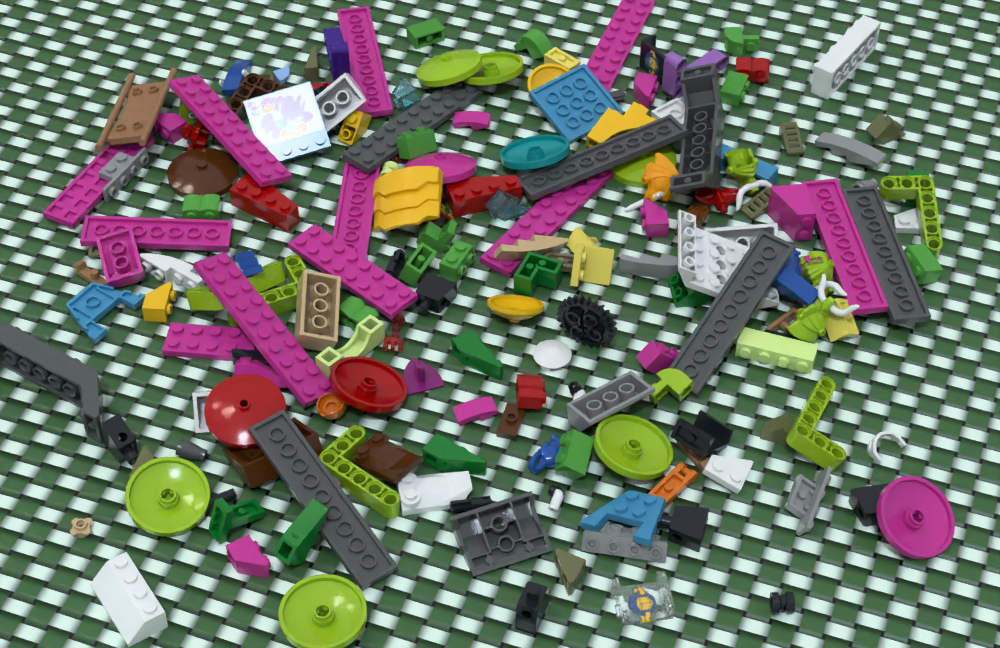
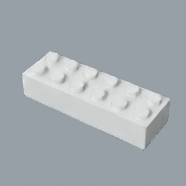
M865 15L856 20L854 25L847 29L845 35L840 37L837 43L832 45L826 54H823L821 60L813 65L810 92L828 100L876 49L881 22Z

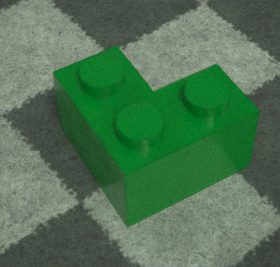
M529 251L514 274V292L531 297L538 285L556 290L563 278V262Z

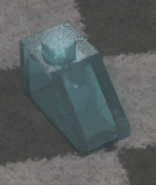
M405 76L402 77L392 92L394 95L392 100L396 108L400 107L405 112L418 102H421L413 85Z
M501 189L485 204L489 209V214L494 219L498 218L503 221L524 216L529 211L521 199Z

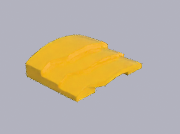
M413 166L397 169L377 178L374 181L373 197L375 198L373 231L384 230L387 232L395 228L419 225L425 221L439 219L443 185V172L441 169L434 166Z

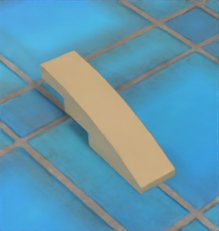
M533 235L529 240L517 239L513 245L501 244L494 251V259H524L529 251L540 255L555 252L563 248L568 242V238Z

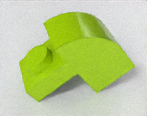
M668 368L661 370L656 374L658 383L655 382L651 385L655 388V392L649 395V400L655 405L670 392L681 402L694 389L693 381L678 369Z

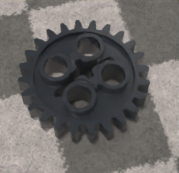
M574 295L573 298L568 296L567 300L564 299L557 309V321L561 322V328H565L564 333L571 334L569 336L570 339L574 337L576 338V343L581 341L584 346L587 343L590 348L593 345L597 348L600 345L605 347L606 344H610L617 331L615 327L617 322L613 321L614 316L608 315L610 310H604V304L599 306L598 300L592 302L591 297H588L586 300L583 295L580 298L577 295Z

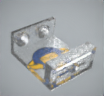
M665 571L656 572L655 582L623 587L620 586L618 577L614 578L613 587H610L611 599L616 601L615 614L616 618H620L622 626L673 619L675 605Z

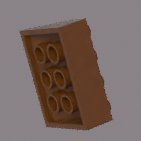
M295 417L291 420L319 457L323 449L318 434ZM259 446L249 449L233 447L222 449L241 480L249 488H258L266 481L280 478Z

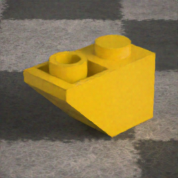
M359 110L353 111L344 119L337 140L353 146L366 133L372 115Z
M167 282L145 295L142 306L144 321L167 322L169 315H172V302L176 301L177 295L176 290H173L172 282Z

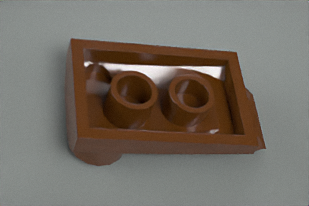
M377 433L365 444L357 448L354 453L353 464L371 475L396 484L423 462L424 459L423 456L390 442L386 434Z

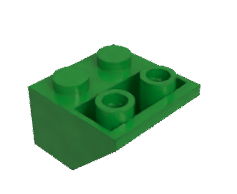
M679 271L668 279L674 305L677 308L704 305L714 298L713 296L685 287Z

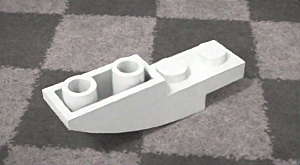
M139 254L144 272H148L159 281L165 283L174 281L176 284H180L187 289L204 286L203 279L196 275L193 265L160 254Z

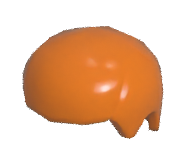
M334 391L325 393L319 397L316 403L317 412L326 420H337L345 413L346 402L340 399Z

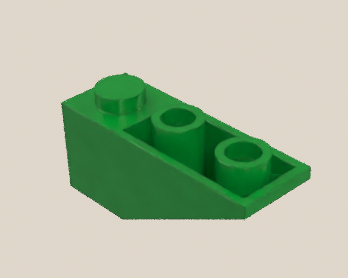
M472 330L451 339L452 353L461 364L495 379L502 380V371L504 370L502 362L493 356L491 349L487 348L478 335L476 336Z
M436 434L422 448L423 462L438 471H469L471 475H486V461L481 456H476L466 448L451 442L450 439Z
M313 498L282 535L273 555L288 566L303 564L330 509Z

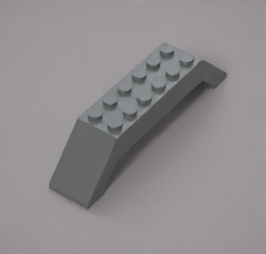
M711 63L681 69L680 82L682 84L685 104L683 126L688 130V136L682 138L679 175L670 177L669 190L671 193L685 195L719 189L724 111L716 65Z
M8 323L0 324V365L81 408L80 412L86 436L102 444L101 423L104 422V407L97 370L92 366H87L77 358L70 357L64 351L53 348L49 343L38 340L34 335L23 332L19 327H14Z

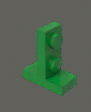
M223 498L216 499L208 532L219 544L227 542L229 529L264 518L266 511L254 498L233 506H229Z

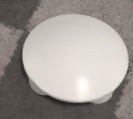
M545 340L536 345L533 350V358L543 371H550L551 369L570 365L572 352L569 346L562 341Z

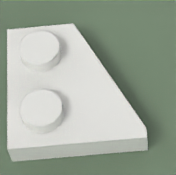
M917 208L894 215L893 225L896 233L920 234Z
M711 455L702 474L738 494L754 462L739 458Z

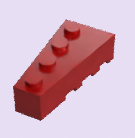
M248 173L229 189L232 206L274 226L290 232L300 222L298 205L272 185L260 187Z
M517 175L469 177L458 182L443 184V195L454 218L521 203L522 185Z

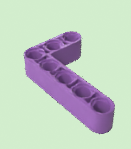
M712 49L687 66L686 59L673 51L669 52L664 59L662 91L674 99L682 97L681 69L715 63L718 73L728 65L729 57L717 49Z

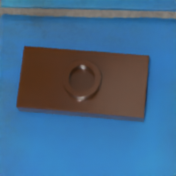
M507 403L496 431V436L516 441L526 408H517V404Z

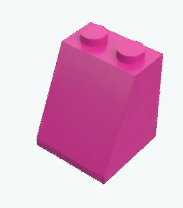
M807 184L771 186L767 215L793 241L812 240L816 211Z

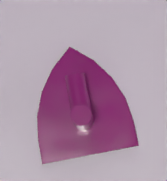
M414 358L406 365L403 378L408 388L407 396L445 387L441 376L431 365Z

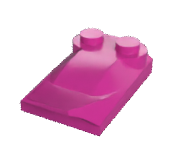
M132 227L95 237L108 286L120 288L139 282L144 278L145 272Z

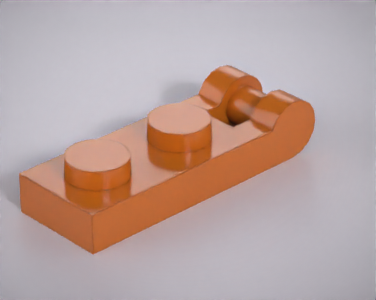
M680 462L648 494L665 498L667 507L690 483L696 481L699 473L693 469H688L686 464Z

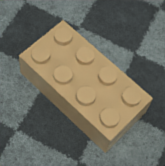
M303 270L298 280L294 338L302 348L323 351L329 346L334 349L338 342L340 276Z

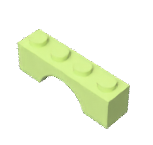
M370 314L356 325L353 336L342 348L334 350L329 346L315 357L316 365L329 380L333 365L340 359L352 356L363 357L384 341V323Z

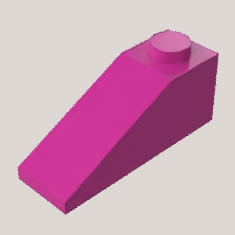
M241 357L234 364L235 376L240 374L259 375L272 381L278 388H288L272 367L258 360H252L251 357Z

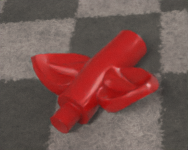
M719 183V189L699 192L695 194L694 198L706 206L714 204L718 211L726 214L728 212V204L736 201L739 189L727 188L721 191Z

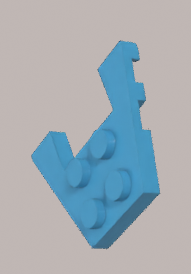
M91 282L65 305L68 312L90 340L97 344L107 335V329L96 322L120 302L136 310L143 304L145 294L139 293V295L132 294L129 290L118 291L112 286Z
M628 490L580 521L581 528L598 532L608 520L640 527L633 534L634 542L651 546L653 543L652 537L657 532V524L660 522L666 507L665 498Z

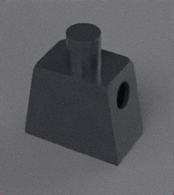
M424 272L416 289L418 294V300L415 301L417 311L422 315H425L428 311L441 313L457 297V283Z
M117 414L102 422L103 443L119 463L127 460L130 465L135 464L138 458L137 442L121 415Z
M889 483L851 489L848 502L861 524L865 527L875 525L877 531L881 532L877 520V501L880 493Z
M677 505L672 516L662 515L658 526L669 529L668 540L670 542L700 552L708 522L709 508Z
M531 581L526 583L517 603L515 629L536 635L549 605L548 587ZM527 611L531 613L532 617H527Z

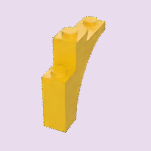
M636 102L632 103L624 115L608 107L587 135L585 146L590 148L653 122L656 119L648 116L649 109Z

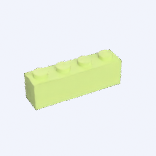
M744 327L737 341L735 356L811 374L816 360L818 345Z

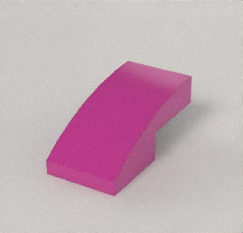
M480 111L455 112L452 124L454 128L471 126L472 130L488 128L491 114Z
M492 396L473 399L452 408L460 426L477 418L482 422L499 413Z

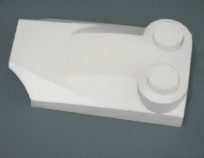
M469 471L419 476L409 472L396 483L402 516L450 509L449 504L451 501L464 500L473 490Z

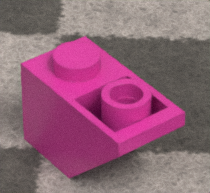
M638 72L634 80L633 96L641 105L649 109L650 104L655 101V93L659 91L660 83H657L658 76Z
M160 113L152 131L161 135L164 140L174 144L184 138L181 134V129L187 125V121L176 113Z
M644 199L643 207H640V218L643 217L641 227L642 230H645L646 237H668L669 221L667 211L648 199Z
M651 340L636 357L645 370L657 374L661 370L668 369L679 352L673 347L668 348L662 342L657 343Z
M249 534L225 545L227 557L237 573L261 578L270 577V561L266 555L263 556L261 554L258 542L253 541Z

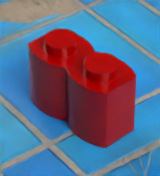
M738 57L736 58L735 72L749 75L748 81L767 83L769 81L770 60L766 58Z
M517 374V408L542 409V404H546L545 381H542L541 375Z

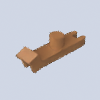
M80 260L72 265L75 267L76 274L89 283L94 282L107 285L106 280L99 275V271L88 268L85 261Z
M792 307L791 310L768 325L766 329L773 331L782 329L787 332L786 327L790 325L789 322L796 319L798 309Z
M677 441L679 448L703 472L708 459L701 457Z

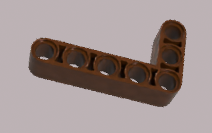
M250 73L243 79L228 101L227 106L242 120L247 113L243 101L288 88V86L259 74ZM212 134L213 142L215 144L221 145V143Z

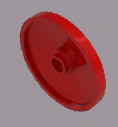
M352 356L340 359L333 365L329 375L330 386L340 399L357 409L367 412L387 413L395 411L403 405L408 393L404 378L395 369L381 361L368 357Z
M240 374L229 377L214 387L205 402L204 416L208 430L219 442L233 448L249 449L258 447V445L249 434L248 428L283 409L286 411V403L281 390L269 379L254 374Z

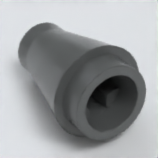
M186 439L179 441L175 454L182 459L205 461L208 450Z

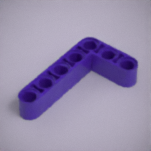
M340 27L323 29L333 82L344 73L350 74L347 41L343 42Z

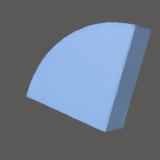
M288 66L273 71V76L278 83L284 84L290 76Z

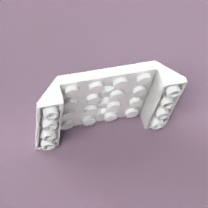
M679 210L678 271L685 287L717 297L750 247L697 228L696 216ZM771 285L756 309L779 305L777 286Z

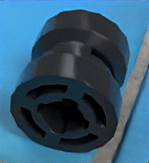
M788 591L784 594L770 592V610L772 614H779L781 611L786 613L795 612L793 591Z

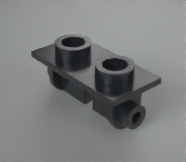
M398 249L394 252L385 270L386 273L398 281H401L398 277L409 260L405 258L403 250Z

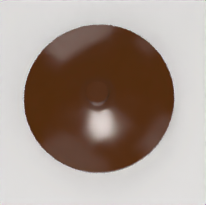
M197 148L176 157L168 167L167 178L170 188L183 198L191 194L201 196L217 194L222 196L229 192V189L237 183L239 170L236 160L229 153L216 148Z

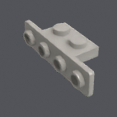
M143 147L134 157L119 151L98 172L99 178L109 181L103 188L104 201L109 202L147 165L149 161L147 148Z
M827 466L817 475L815 483L801 474L795 478L784 508L801 519L795 533L796 535L800 536L813 528L814 516L819 512V503L826 494L824 489L831 480L830 473L832 467Z
M611 524L606 526L605 533L584 530L581 550L665 563L668 542L653 540L651 546L635 543L633 534L640 527L625 528L620 524Z

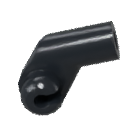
M234 489L216 494L211 503L212 510L216 499L223 498L226 502L235 499L236 493Z

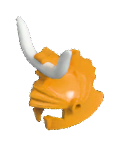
M656 153L654 163L650 161L643 169L644 177L641 178V182L648 185L646 193H644V199H648L651 202L656 200H664L666 202L670 201L673 195L669 190L670 177L679 175V172L669 159L661 153ZM644 199L625 208V211H632L642 207Z

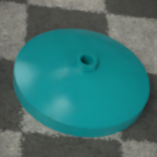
M550 134L535 135L516 140L505 146L500 151V159L502 165L510 169H536L564 159L570 152V145L568 139L563 136Z

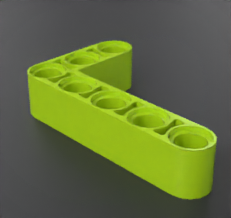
M926 175L883 177L879 187V192L883 199H915L921 244H926L937 259L943 242L933 179Z
M289 255L284 260L286 276L290 284L259 293L276 315L296 308L298 280L303 270H307L298 255ZM227 311L229 325L240 327Z
M281 261L269 263L262 267L263 272L246 277L258 293L286 281ZM208 286L193 287L185 291L190 310L216 311L225 309Z
M823 376L810 391L786 437V441L793 449L824 469L827 466L832 467L831 472H833L844 461L847 454L841 446L815 430L836 388V384L831 378Z
M358 425L352 426L321 452L319 458L331 475L340 480L343 489L383 516L395 518L400 514L399 494L351 462L355 457L354 453L357 448L366 443L365 429Z

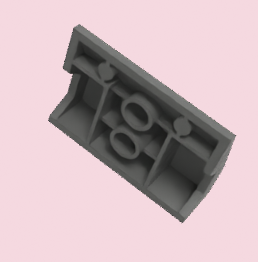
M532 491L454 515L450 519L455 539L472 577L553 551L545 527L537 515Z

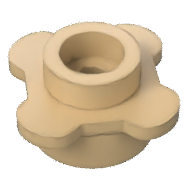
M74 518L71 521L73 525L72 529H70L71 535L84 538L91 533L90 525L93 523L91 518Z

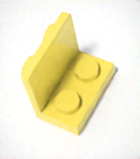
M577 244L574 251L570 286L578 287L580 281L610 285L615 250Z

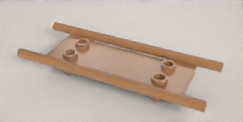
M171 68L164 82L132 85L136 75L130 73L97 141L95 149L101 151L105 142H110V145L139 142V145L145 146L169 92V80L175 78L177 69ZM127 98L126 103H125V105H124V107H123V109H122V111H121V113H120V116H119V118H118V120H117V122H116L114 128H112V126H113V124H114V122H115V120H116V118H117V116H118V114H119V111H120V109H121V107H122V105H123L125 99Z

